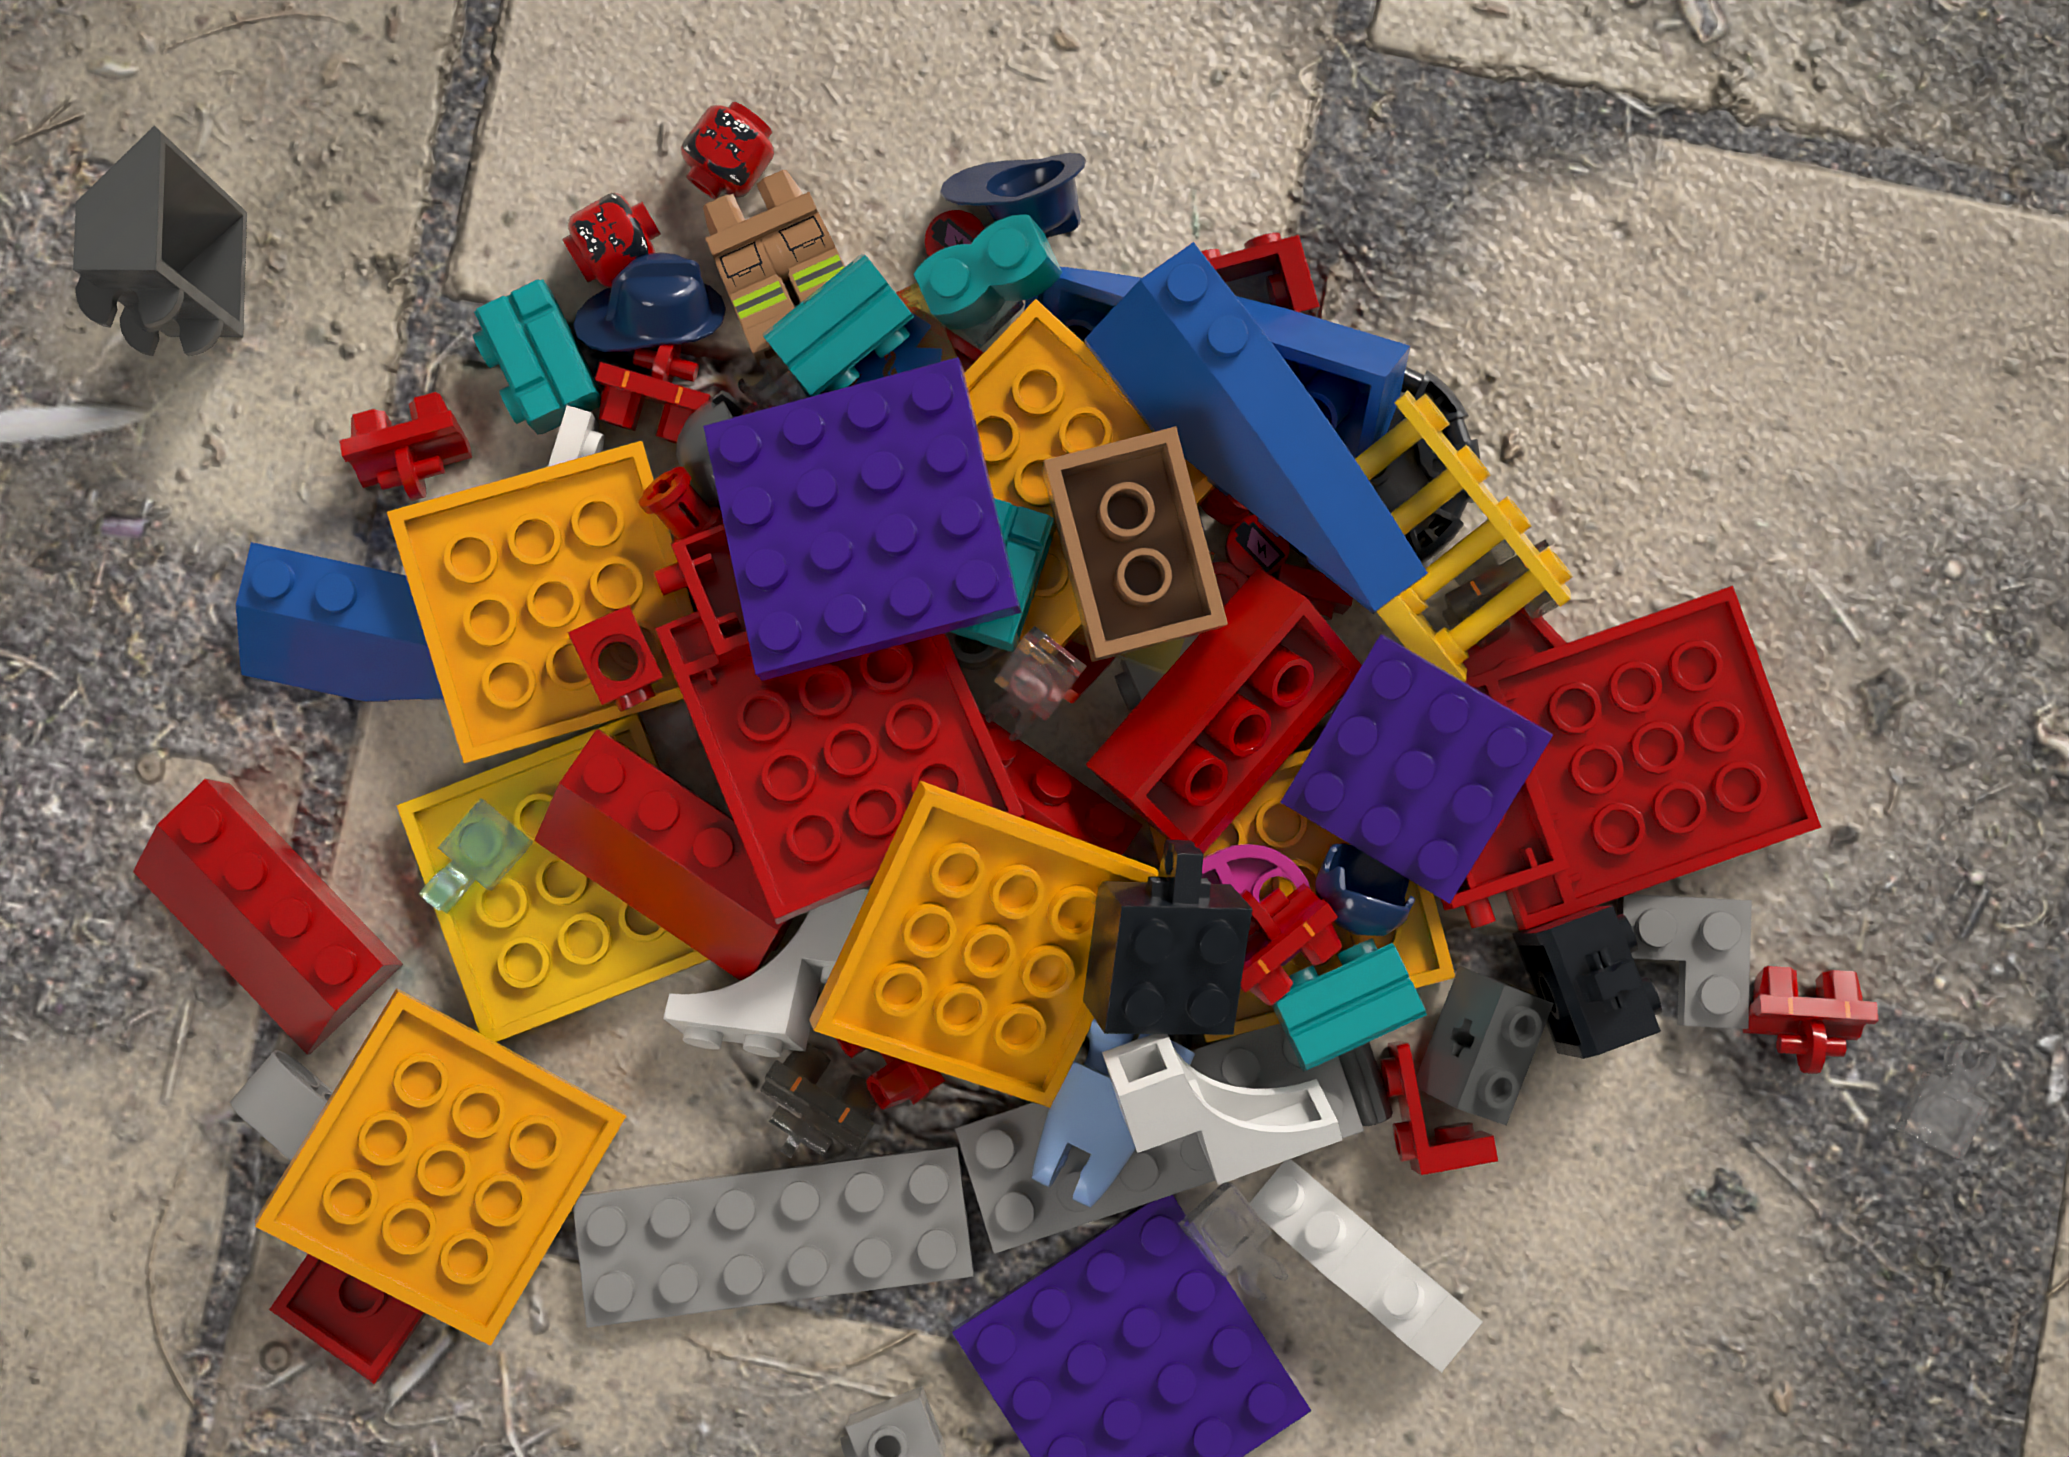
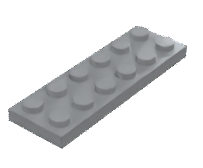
M1281 1024L1242 1033L1191 1050L1195 1053L1190 1064L1192 1068L1210 1079L1236 1087L1269 1089L1292 1086L1317 1079L1338 1121L1342 1138L1364 1131L1339 1057L1337 1056L1303 1072ZM1031 1103L955 1128L994 1254L1216 1181L1199 1142L1197 1132L1139 1153L1135 1149L1114 1182L1090 1208L1073 1200V1194L1080 1179V1173L1091 1155L1072 1145L1065 1166L1060 1170L1050 1188L1031 1179L1049 1107Z
M958 1145L580 1194L573 1206L587 1328L974 1277Z

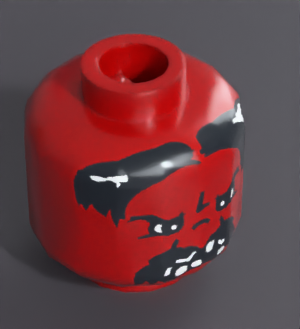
M732 102L729 107L722 105L710 106L682 143L681 155L691 168L686 178L697 189L713 199H717L722 192L727 195L733 194L734 197L746 196L773 159L774 147L768 139L772 134L771 128L758 115L737 102Z
M610 193L572 214L568 220L570 235L562 240L588 283L597 279L603 286L611 288L613 279L634 259L645 254L656 253L651 240L660 236L661 233L642 201L631 207L622 195Z

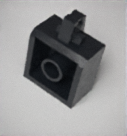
M1165 840L1158 877L1149 876L1147 882L1103 881L1098 888L1083 1002L1104 1034L1233 1035L1252 908L1231 884H1211L1208 878H1201L1204 854L1199 848L1195 847V843L1191 840Z
M1613 906L1590 907L1545 924L1512 933L1535 995L1554 1003L1546 1024L1558 1054L1585 1059L1661 1032L1655 1016L1662 1013L1658 993L1647 976L1640 978L1631 954L1638 950L1636 936L1624 914L1617 916Z

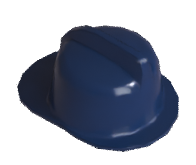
M1065 153L1042 159L1005 160L984 163L966 168L949 177L942 184L940 193L946 201L958 205H985L995 222L1009 216L1029 215L1045 233L1046 238L1072 232L1080 225L1081 215L1078 206L1075 177L1084 169L1086 159L1080 153Z
M659 252L645 254L634 259L613 279L611 288H606L589 298L577 311L574 328L581 342L589 348L604 352L629 351L663 344H682L696 342L713 334L723 324L726 307L722 296L710 285L703 283L700 266L696 261L676 254Z

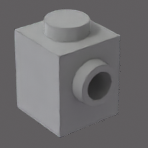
M923 1386L850 1414L846 1425L848 1435L840 1438L845 1457H944L946 1449Z

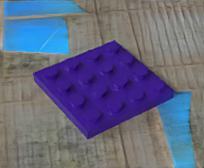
M959 357L703 426L755 674L762 681L1022 613L964 370Z
M1173 1195L1138 1206L952 1329V1334L1030 1457H1243L1311 1412L1307 1402Z

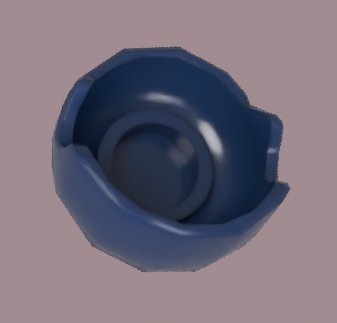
M1347 843L1333 844L1317 873L1315 881L1316 896L1321 900L1324 899L1338 916L1333 922L1354 935L1385 936L1405 923L1415 902V898L1411 895L1405 902L1406 891L1409 885L1408 878Z

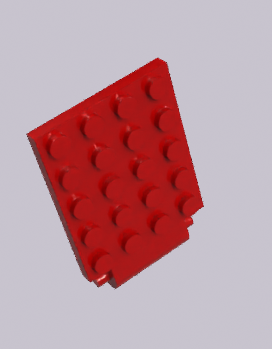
M724 522L670 543L678 562L656 570L653 573L663 596L688 587L698 611L659 626L655 630L776 924L872 885L920 781L1025 819V813L945 633L762 681L755 674Z
M1733 585L1466 678L1465 683L1551 732L1553 736L1451 903L1449 904L1441 898L1440 900L1444 911L1464 906L1471 929L1496 921L1488 897L1505 891L1518 930H1527L1822 828Z

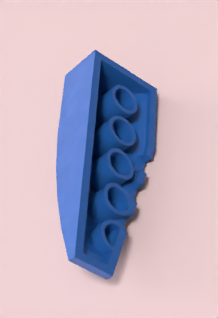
M1194 242L1141 278L1085 338L1084 343L1152 432L1176 426L1184 459L1208 477L1207 481L1225 496L1231 495L1258 517L1257 521L1276 537L1282 536L1307 556V561L1372 614L1427 575L1426 569L1393 516L1328 419L1276 347Z
M1060 267L1063 273L1058 280L1041 294L1026 299L1024 311L1037 299L1081 341L1085 342V338L1141 278L1102 271ZM1236 296L1306 388L1354 458L1358 457L1387 433L1397 408L1394 402L1400 397L1410 345L1290 309Z
M251 542L236 601L241 675L364 702L412 699L444 700L406 575Z

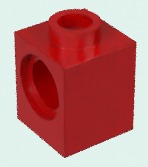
M629 605L567 632L602 706L615 701L619 711L623 712L656 696L651 684L662 680L663 676ZM613 644H624L631 647L638 657L636 672L630 678L623 681L608 679L602 674L599 667V659L602 652Z

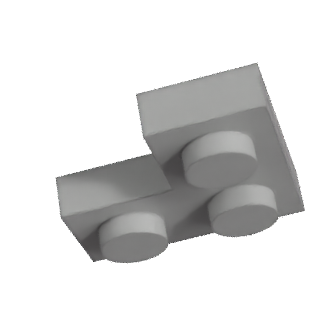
M1628 894L1618 898L1617 916L1620 914L1626 916L1632 926L1638 944V950L1631 953L1633 959L1679 961L1677 1025L1748 1029L1752 900Z

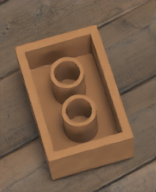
M1176 426L1044 460L1041 471L1091 662L1214 631L1228 624Z

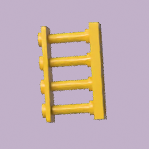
M1407 390L1394 402L1406 418L1356 457V462L1368 480H1371L1423 438L1447 469L1391 513L1403 534L1406 535L1462 489L1468 493L1488 520L1426 567L1427 575L1379 609L1377 613L1405 648L1465 682L1467 668L1462 662L1469 657L1466 652L1469 648L1545 590L1560 607L1571 600L1570 590L1565 583L1573 578V576L1549 546L1539 553L1526 537L1524 532L1532 527V525L1509 496H1506L1498 502L1484 485L1483 481L1491 476V474L1477 455L1467 445L1457 451L1441 432L1450 424L1434 402L1426 394L1416 401ZM1505 539L1529 570L1452 630L1444 627L1437 632L1421 613L1428 608L1426 600Z

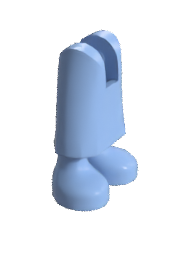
M1095 1019L1092 1020L1091 1027L1087 1033L1089 1050L1084 1064L1073 1062L1051 1108H1049L1031 1178L1050 1188L1060 1170L1065 1166L1072 1145L1090 1153V1158L1080 1173V1179L1073 1194V1200L1090 1208L1114 1182L1136 1149L1119 1107L1102 1054L1104 1051L1131 1042L1135 1034H1104ZM1140 1034L1138 1039L1152 1034ZM1170 1040L1177 1053L1190 1065L1195 1053Z

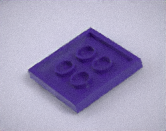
M1380 634L1282 798L1281 803L1450 904L1553 734L1387 636Z

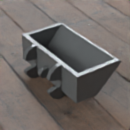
M155 125L76 201L73 270L80 274L75 287L76 299L81 311L90 320L100 326L111 328L118 310L117 301L124 305L120 316L121 332L127 343L142 354L154 356L160 340L159 331H161L168 337H179L184 353L188 356H195L209 350L219 337H243L247 212Z

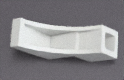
M860 889L810 910L799 931L789 944L772 961L751 976L733 985L714 991L697 994H669L663 1019L684 1034L682 1040L685 1043L700 1048L720 1049L722 1041L742 1043L744 1050L766 1057H780L783 1049L805 1052L811 1027L809 1019L816 1005L820 982L826 984L869 890Z
M1152 1034L1102 1052L1119 1107L1137 1153L1197 1132L1199 1142L1218 1185L1342 1141L1338 1121L1317 1079L1292 1086L1269 1089H1251L1220 1083L1199 1073L1187 1064L1173 1047L1168 1034Z
M1291 1159L1284 1161L1247 1205L1252 1212L1322 1274L1366 1308L1407 1346L1441 1373L1482 1324V1320Z

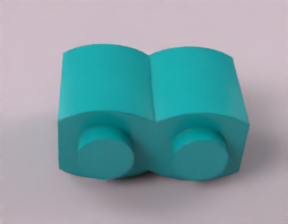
M1014 215L989 225L974 239L971 245H954L934 253L916 269L914 276L931 314L950 330H962L987 321L1002 308L1006 301H1022L1041 294L1051 287L1063 272L1045 233L1029 215Z

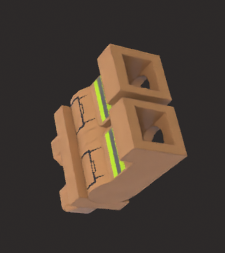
M781 170L769 175L757 183L767 211L749 219H744L733 194L724 195L703 206L707 228L710 236L706 237L705 240L713 255L758 366L779 357L762 334L795 308L784 283L791 282L801 303L845 267L810 192L802 194L787 170Z

